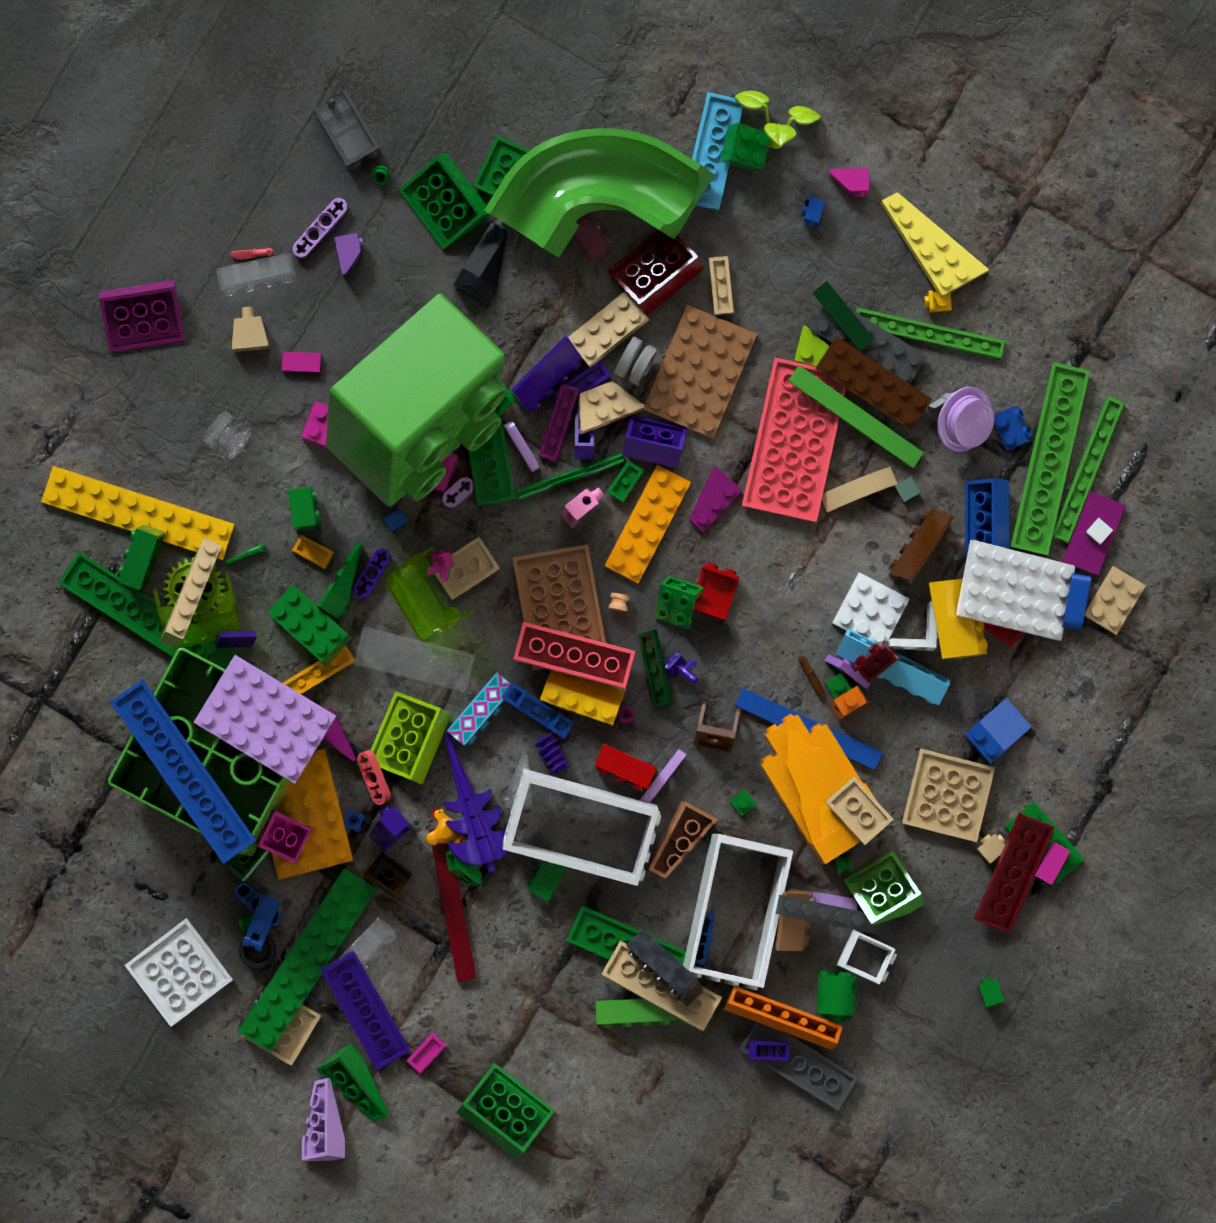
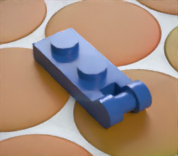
M261 894L242 945L254 947L256 951L261 952L280 904L279 900ZM253 933L260 935L258 940L252 939Z

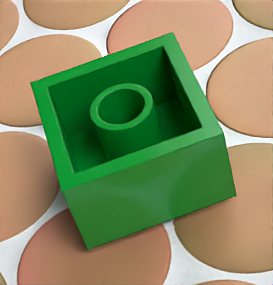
M741 123L728 125L720 162L750 172L763 171L770 138L765 131Z
M311 487L288 490L294 530L301 532L319 529L318 524L322 522L320 512L316 510V505H319L316 491H313Z

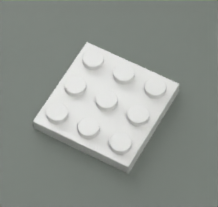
M859 572L832 624L845 631L850 629L878 644L882 641L887 644L910 599Z

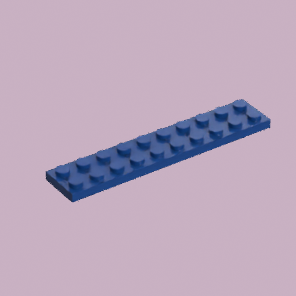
M143 679L110 702L223 864L256 842L252 833Z

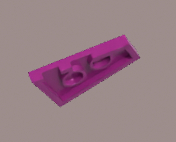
M715 465L689 518V521L702 533L742 492Z

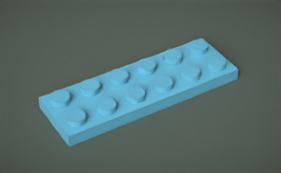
M707 92L692 159L711 171L715 176L696 206L719 211L730 166L720 162L728 125L740 123L743 106L736 98Z

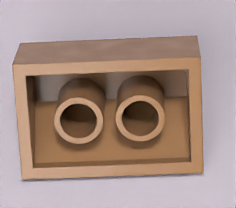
M790 888L782 894L815 902V897H812V891ZM780 915L775 950H805L810 943L808 927L811 928L812 921Z

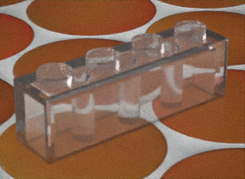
M291 252L216 269L220 290L226 296L235 295L240 290H245V292L256 290V287L262 285L264 288L272 287L275 285L274 283L280 281L283 284L290 283L294 278H297Z
M378 917L339 958L354 950L366 971L369 967L367 963L372 958L376 960L383 953L381 949L385 945L389 947L396 940V932L381 917Z

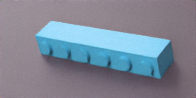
M847 629L836 651V655L842 660L846 659L854 663L860 655L865 656L869 653L868 649L876 642ZM894 652L899 657L898 660L877 677L889 680L896 687L907 689L912 695H919L925 698L930 704L940 705L951 679Z

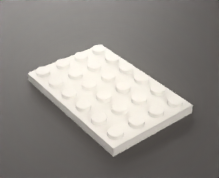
M970 540L956 616L1061 641L1064 629L1062 625L1075 566Z

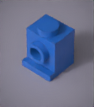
M807 196L805 203L808 206L804 205L801 215L805 217L803 225L808 227L818 226L825 201Z
M400 508L389 511L383 517L392 534L409 525Z

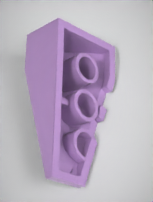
M330 1078L317 1080L314 1082L310 1106L312 1107L310 1118L307 1117L306 1124H308L307 1134L303 1135L302 1161H333L345 1158V1137Z

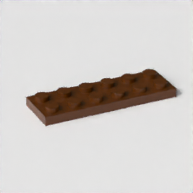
M837 336L815 368L910 431H912L932 398Z

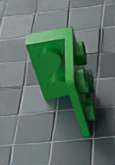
M668 576L660 584L654 617L689 629L692 623L695 601L703 594L704 587Z

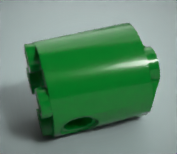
M820 971L817 988V1015L833 1023H844L855 1016L857 983L855 973L839 972L837 976V972Z

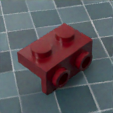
M884 641L880 644H873L868 649L869 653L865 656L860 655L854 661L855 665L852 670L854 672L859 671L869 683L899 658Z

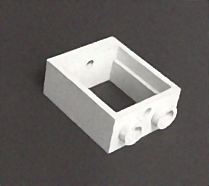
M852 930L836 965L876 984H880L881 981L885 982L889 974L886 969L889 964H893L897 954L894 953V948ZM858 938L888 951L877 977L846 964Z

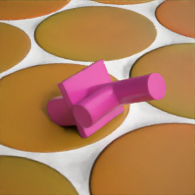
M447 548V551L439 550V553L431 552L434 566L427 567L428 574L440 572V580L442 582L448 581L447 567L454 566L451 549Z

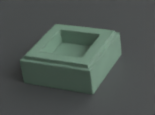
M912 477L894 486L903 503L921 493Z

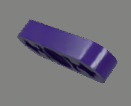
M378 549L370 559L353 587V592L357 598L365 599L373 591L391 561V555L388 550ZM386 553L387 561L383 560L380 563V566L383 567L381 570L376 565H372L373 561L376 564L378 563V554ZM371 568L376 569L378 572L375 579L367 577V571ZM363 578H365L368 582L373 583L372 586L367 584V586L365 587L367 591L366 594H358L359 590L357 588L359 586L363 587V585L365 584V582L362 581Z

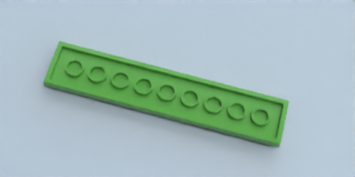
M1055 362L1052 363L1010 548L1044 556L1049 554L1089 379V370Z

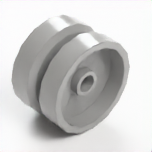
M633 337L620 358L614 374L623 378L632 369L629 382L638 386L648 373L657 349L647 345L640 354L643 342Z

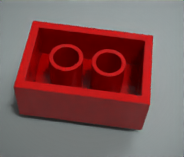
M606 744L603 745L594 764L598 773L605 776L608 773L615 776L614 780L623 784L627 781L632 784V788L640 792L643 789H648L657 770V767Z

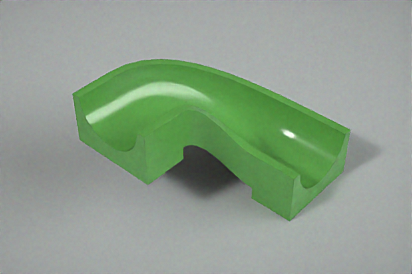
M614 128L585 129L551 138L526 153L504 177L484 211L557 257L561 256L579 227V224L576 223L577 220L587 213L599 210H615L633 214L675 240L715 174L672 146L651 136Z

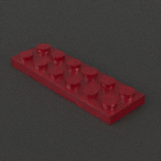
M1018 813L974 917L976 921L1007 933L1011 932L1055 829L1053 825Z

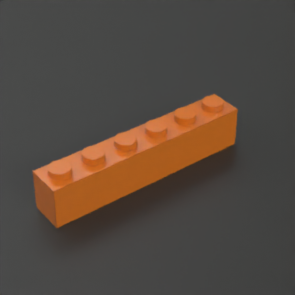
M733 986L730 990L723 1009L833 1050L838 1044L843 1026L737 986Z

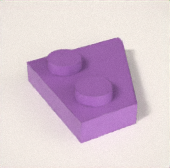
M828 655L824 660L828 664L835 666L839 672L843 673V675L857 685L867 689L871 684L859 671L854 672L852 670L854 665L848 660L844 659L842 661L831 655Z

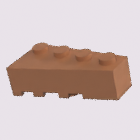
M681 801L646 870L666 879L718 819L685 801Z

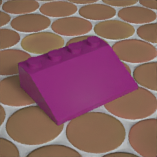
M175 280L100 291L99 303L109 352L185 340Z

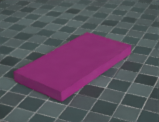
M1090 491L1062 562L1074 565L1075 568L1098 576L1126 505ZM1098 518L1113 530L1101 545L1085 533Z

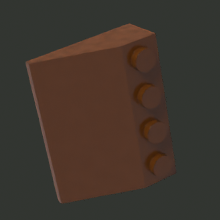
M933 509L929 513L925 512L920 519L922 525L919 529L914 528L909 536L912 540L908 545L905 543L899 551L901 557L898 561L894 559L888 569L891 570L889 575L908 587L954 517Z

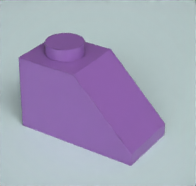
M357 233L334 237L343 278L349 275L362 255L361 249H364L362 237L358 238Z

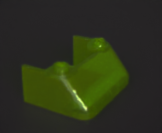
M435 547L412 556L386 578V585L416 636L422 642L432 640L473 613L472 609L460 614L452 606L445 609L427 580L426 576L429 575L427 567H431L426 557L436 550Z
M224 572L227 591L220 593L216 599L218 609L193 615L179 648L215 640L219 631L240 630L241 624L228 572ZM156 589L153 590V597L161 628L164 632L174 607L166 606L161 608ZM167 645L170 649L176 650V648Z

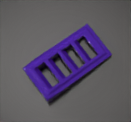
M748 1041V1061H789L790 1042ZM756 1045H758V1056H756ZM763 1045H766V1057H763ZM771 1045H774V1057H771ZM779 1046H782V1057H779Z

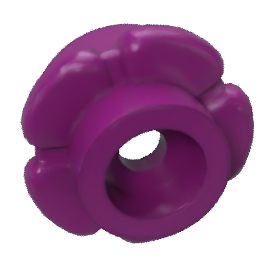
M627 705L622 706L617 713L619 722L622 724L632 723L635 719V710Z

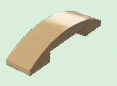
M888 467L823 493L822 503L828 513L846 504L897 485V481L891 467Z

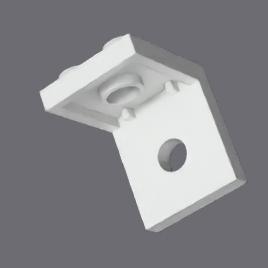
M932 601L927 604L926 640L890 638L887 642L890 649L935 650L938 631Z

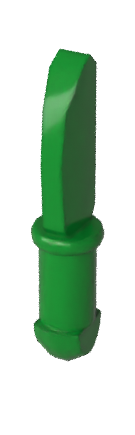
M260 544L250 549H245L246 552L225 560V564L228 565L246 556L251 558V556L266 550V545Z

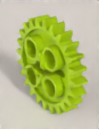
M185 559L184 565L177 562L179 568L171 567L174 573H167L170 580H164V583L168 585V587L163 588L164 591L168 592L164 598L171 599L167 603L168 606H175L179 596L176 588L184 584L182 577H187L192 562L189 563L187 559ZM215 565L206 583L212 584L213 589L209 593L203 591L202 594L207 597V600L204 601L200 598V602L193 615L194 620L197 619L199 614L204 619V613L206 612L211 616V609L218 610L215 606L216 603L222 604L219 597H225L221 590H225L226 587L220 585L225 579L218 578L222 573L220 571L215 573L217 569Z

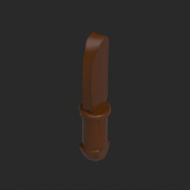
M800 656L798 662L805 671V675L814 691L820 696L823 693V687L814 670L809 665L807 658Z

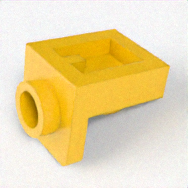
M928 291L927 296H924L925 308L928 307L929 313L952 311L951 292L940 297L937 292Z

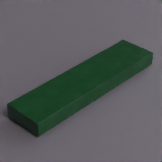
M827 281L812 292L860 352L875 340Z
M657 630L640 633L638 638L654 709L673 705Z

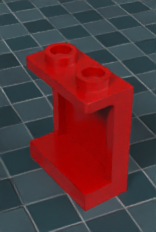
M712 563L703 564L697 585L704 587L703 594L695 601L694 612L725 621L740 576L736 575V571L726 569V571L719 570V566Z

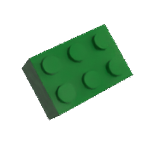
M142 525L132 531L129 539L132 541L131 546L126 549L123 557L126 559L124 566L119 568L117 574L120 577L118 583L137 590H141L148 585L165 532L147 525Z

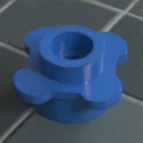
M349 810L346 813L347 818L344 826L346 829L351 828L355 832H359L365 817L361 813L356 814Z

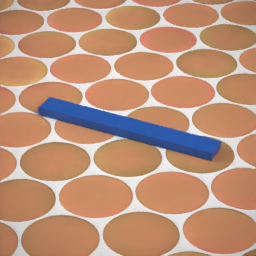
M744 688L735 704L736 707L777 726L782 724V719L789 714L793 716L799 715L809 733H811L810 729L819 724ZM829 728L847 758L873 770L876 769L883 752Z

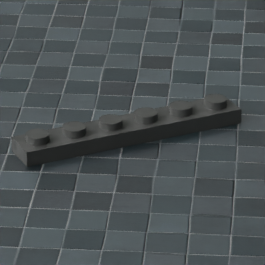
M779 895L776 914L880 935L882 923L872 925L862 911L785 895Z

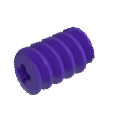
M554 732L541 738L534 745L535 748L541 747L538 751L539 755L545 754L541 760L542 762L548 761L545 768H552L549 771V775H557L572 767V765H565L569 761L568 758L562 759L565 752H558L562 746L554 745L558 740L557 738L551 739Z

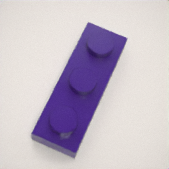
M600 360L591 368H588L566 383V385L580 389V394L599 386L609 379L611 374ZM560 388L554 392L556 398L558 396Z

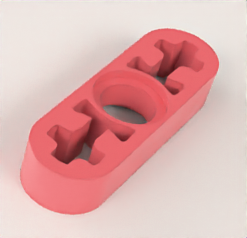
M370 750L358 754L357 763L373 802L377 805L389 802L391 793L375 754ZM372 773L375 774L377 778L376 782H374L371 778Z

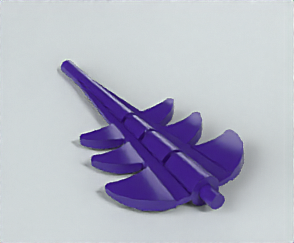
M446 734L443 736L449 754L459 799L452 802H444L443 806L451 812L462 813L463 817L457 821L447 820L445 824L454 833L467 835L466 841L462 843L450 842L448 846L452 854L460 862L471 866L486 864L488 873L495 871L493 861L501 859L508 853L507 850H503V839L506 829L500 832L491 830V827L499 820L501 806H497L492 811L482 810L481 807L489 801L492 790L489 789L481 794L474 793L457 756L451 736Z

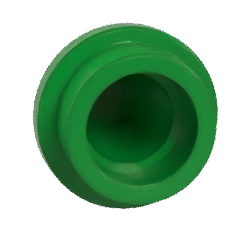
M382 165L375 167L372 171L373 181L379 185L387 183L391 178L388 168Z

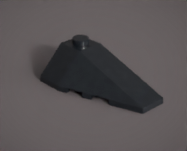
M491 222L453 284L456 290L487 307L497 291L508 231Z

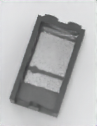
M346 89L343 90L342 96L335 100L330 98L326 101L327 104L319 109L316 106L313 107L315 115L347 170L351 168L355 170L362 165L361 162L367 159L369 161L373 160L379 155L378 153L381 152L380 147Z

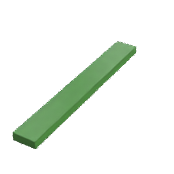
M862 308L856 309V313L895 337L1002 360L1005 340Z
M798 365L789 378L788 382L911 469L915 467L924 452L800 365Z
M1109 396L1106 397L1055 524L1052 538L1069 544L1124 407V402Z

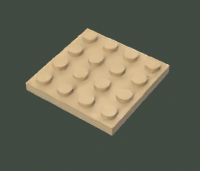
M920 749L902 824L977 842L995 767Z

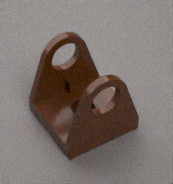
M703 700L693 745L731 753L741 708H736L732 731L702 724L707 702Z

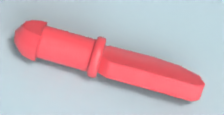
M271 248L232 251L230 255L235 259H249L253 257H270L274 254V251Z

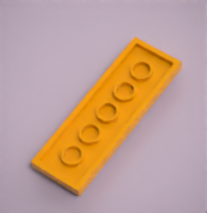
M657 465L604 567L639 584L691 482Z

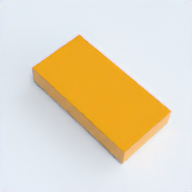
M302 534L292 549V552L325 570L335 554L333 551Z

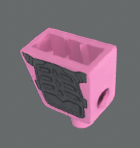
M598 487L594 488L591 492L585 489L563 507L560 515L573 529L597 508L598 500L604 496L603 492Z

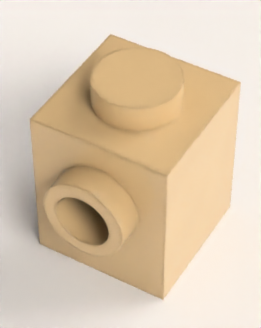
M988 834L980 841L982 844L976 850L990 864L1001 855L1006 841L1001 835L993 834L990 836Z

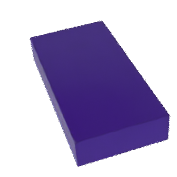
M219 631L214 642L215 648L253 647L257 634L256 631Z

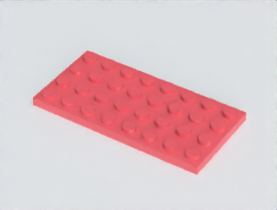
M774 358L742 507L816 523L839 417L790 384L788 380L798 365H800L841 395H845L846 389L816 370V366Z

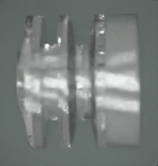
M225 410L209 427L202 442L212 450L221 445L218 454L222 456L226 453L224 459L230 462L243 450L252 433V429L247 426L243 430L245 424L242 422L234 427L236 417Z

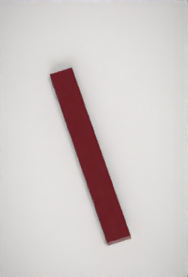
M437 843L432 845V851L457 982L476 978L458 878L448 869L445 852L450 851L448 843Z

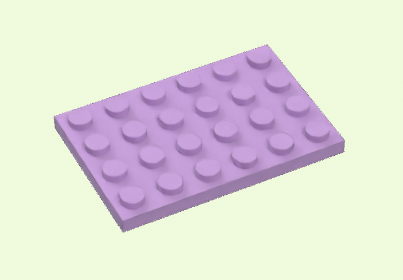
M234 655L194 723L296 784L337 716Z

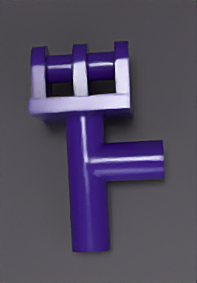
M675 651V655L672 658H668L669 661L665 664L666 669L674 677L680 673L695 685L698 682V678L690 671L698 663L693 658L687 663Z

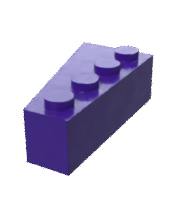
M394 806L392 808L387 807L380 813L382 817L369 835L384 852L413 827Z

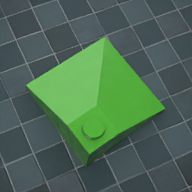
M893 851L844 880L872 925L910 914L925 905L922 894Z

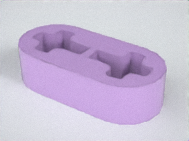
M467 477L458 480L443 494L444 505L448 508L458 506L473 492V481ZM469 482L470 490L467 491L466 489H464L460 493L459 490L462 488L461 483ZM455 493L458 494L454 498L456 501L454 504L446 502L448 500L447 495L453 496Z

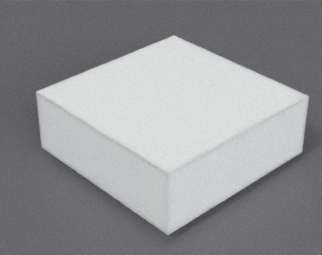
M1098 518L1085 533L1101 545L1113 530Z

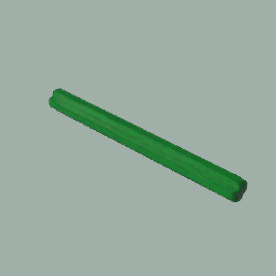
M620 453L517 489V497L521 500L624 464L625 458Z

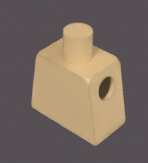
M243 307L242 318L234 319L233 352L270 349L261 316L254 317L253 307Z

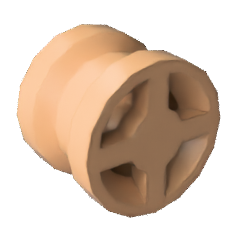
M611 593L612 601L608 608L626 612L628 608L626 603L629 600V596Z

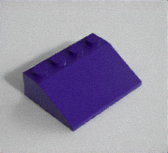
M567 336L559 341L511 389L516 402L528 414L531 411L536 412L542 405L540 402L545 397L549 399L555 392L554 388L558 384H564L569 379L567 375L571 371L576 372L582 366V356Z

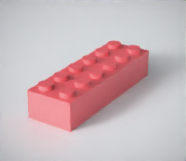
M523 622L513 659L517 662L626 690L635 651Z

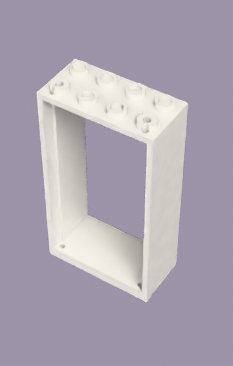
M523 769L503 839V850L638 886L639 881L644 879V863L649 861L651 854L649 852V845L654 844L656 837L654 828L659 826L661 815L658 806L655 804ZM529 784H536L649 815L633 873L513 841Z
M722 834L711 835L683 966L695 977L701 978L702 975H706L705 979L716 982L725 979V984L739 986V983H743V988L758 990V987L764 988L779 914H776L779 895H782L785 891L793 855L792 850ZM721 844L778 857L752 979L694 967Z

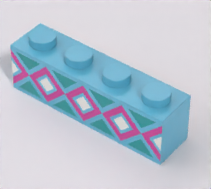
M496 673L449 727L447 732L463 746L471 745L477 739L475 734L480 729L483 731L489 725L488 719L492 715L496 716L501 711L502 707L500 705L505 701L501 697L510 683L500 674Z

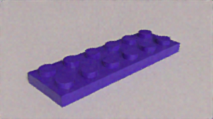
M354 950L320 969L376 1070L410 1052Z

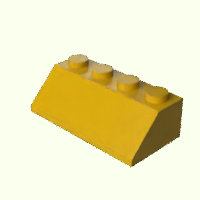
M550 671L540 701L613 726L625 690Z

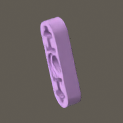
M513 421L505 424L504 428L531 472L539 469L540 466Z

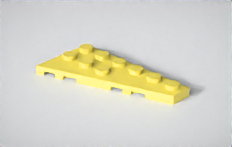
M898 192L881 201L880 204L940 297L949 294L989 271L986 266Z

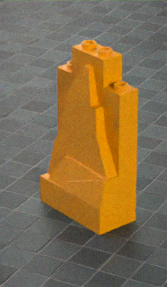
M789 714L782 719V724L778 726L773 724L766 729L767 733L763 736L775 755L769 754L761 759L763 763L759 766L820 864H827L860 843V841L825 802L854 776L872 796L873 794L859 778L827 724L821 726L819 723L810 729L811 733H809L799 715L793 716Z

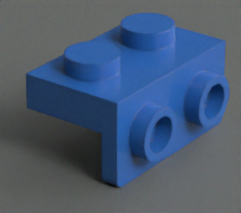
M1019 406L1010 407L994 415V423L1006 451L1033 441L1031 429L1026 425L1025 415Z

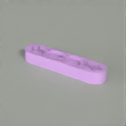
M335 198L295 242L293 253L297 258L304 259L308 257L346 214L348 206L344 199ZM343 203V210H337L335 215L338 217L335 219L328 211L331 210L333 213L336 209L335 204L340 205ZM329 216L332 219L331 225L323 226L321 224L322 218ZM315 230L319 232V238L317 240H311L309 238V233L311 231ZM306 238V240L310 244H312V246L310 247L307 244V246L305 247L306 252H301L298 254L297 247H303L306 244V242L303 240Z
M678 749L640 800L650 803L687 754Z

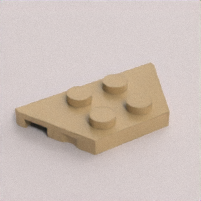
M613 381L582 392L578 396V405L580 407L579 433L584 434L643 411L644 404Z

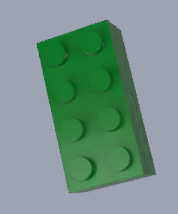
M293 584L267 612L325 666L352 639L347 632Z

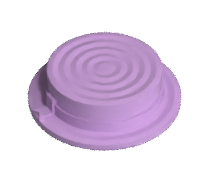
M964 387L954 392L946 400L938 418V434L945 447L955 452H964L979 446L988 438L994 425V411L987 394L976 387Z

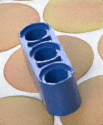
M1072 573L1063 628L1081 631L1091 576Z
M239 883L235 888L236 896L255 912L254 901L261 897V893L249 883ZM242 886H247L250 890L249 894L245 897L241 896L239 892ZM278 909L276 911L278 919L271 926H276L282 921V913Z

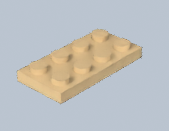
M624 291L568 338L580 353L584 362L591 368L649 321V319Z

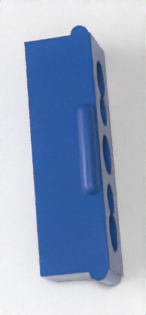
M706 912L704 918L710 921V925L707 926L708 931L706 933L701 932V935L707 937V941L705 943L699 941V945L704 947L702 951L703 957L701 959L696 958L694 964L702 967L705 966L707 953L713 937L712 929L715 914Z

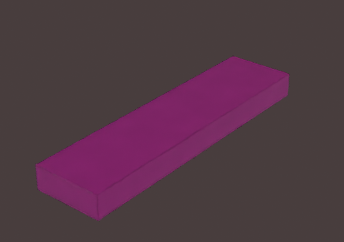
M561 384L539 457L557 462L580 389Z

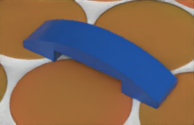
M513 682L509 684L501 697L564 739L575 723Z

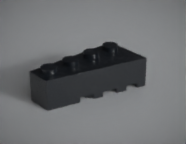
M643 929L626 945L629 950L628 955L634 961L639 960L642 963V968L647 973H652L657 982L662 986L665 985L669 989L668 991L685 1006L688 1007L703 991L698 979Z

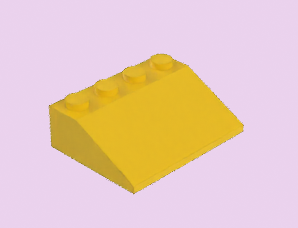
M963 579L929 583L942 659L969 658L987 654L986 649L988 645L983 634L984 623L956 616Z

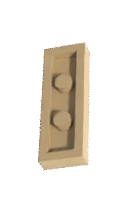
M728 256L709 258L714 315L733 314Z

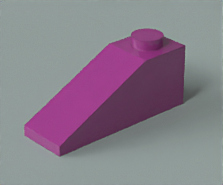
M333 708L327 710L336 715ZM336 717L324 739L351 761L356 762L355 754Z

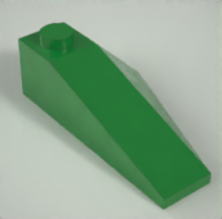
M360 542L356 544L346 559L344 569L341 568L336 574L335 584L328 586L317 604L322 611L337 620H340L341 617L345 618L350 610L348 605L363 546Z
M352 1044L338 1050L316 1068L324 1079L330 1078L332 1088L336 1086L343 1092V1097L346 1099L351 1098L357 1103V1108L371 1120L377 1122L388 1117V1111L365 1061Z

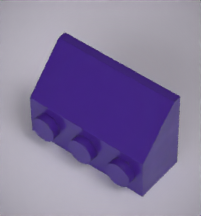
M632 415L622 455L678 468L687 428Z

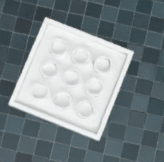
M188 918L125 964V967L170 1027L174 1026L233 981V978Z

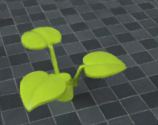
M744 91L735 96L737 101L748 109H764L766 117L764 131L770 138L769 147L774 149L781 148L786 142L795 138L796 131L790 126L792 121L800 125H808L821 118V115L810 108L795 106L788 112L791 117L786 125L770 123L768 107L766 105L769 102V98L765 94L758 91Z

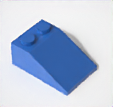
M1006 698L963 736L985 762L990 764L1032 726Z

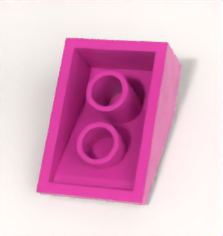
M272 810L256 846L296 864L312 828Z

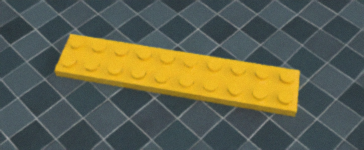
M55 466L52 467L41 500L44 504L131 532L142 525L153 527L165 532L162 542L197 552L201 542L206 538L222 545L217 559L222 561L224 560L235 527L233 523Z

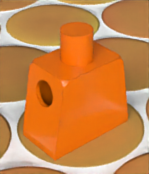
M856 686L834 699L828 706L836 719L840 720L869 701L860 686Z

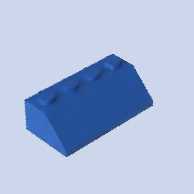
M992 478L965 481L966 558L970 540L1009 549V480Z

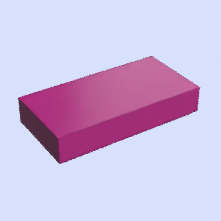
M283 352L282 371L320 373L321 353Z
M1052 842L1035 876L1052 885L1070 851Z
M432 1033L407 1059V1062L421 1074L447 1045Z

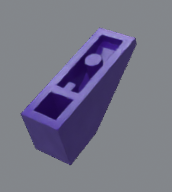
M577 400L575 405V459L594 460V430L584 434L579 433L580 407Z

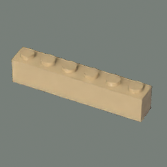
M206 538L201 542L160 642L176 649L179 648L222 545Z

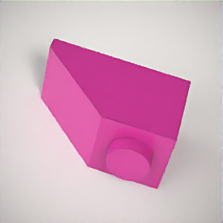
M868 168L830 169L829 177L849 195L859 198L865 197V194L869 193Z

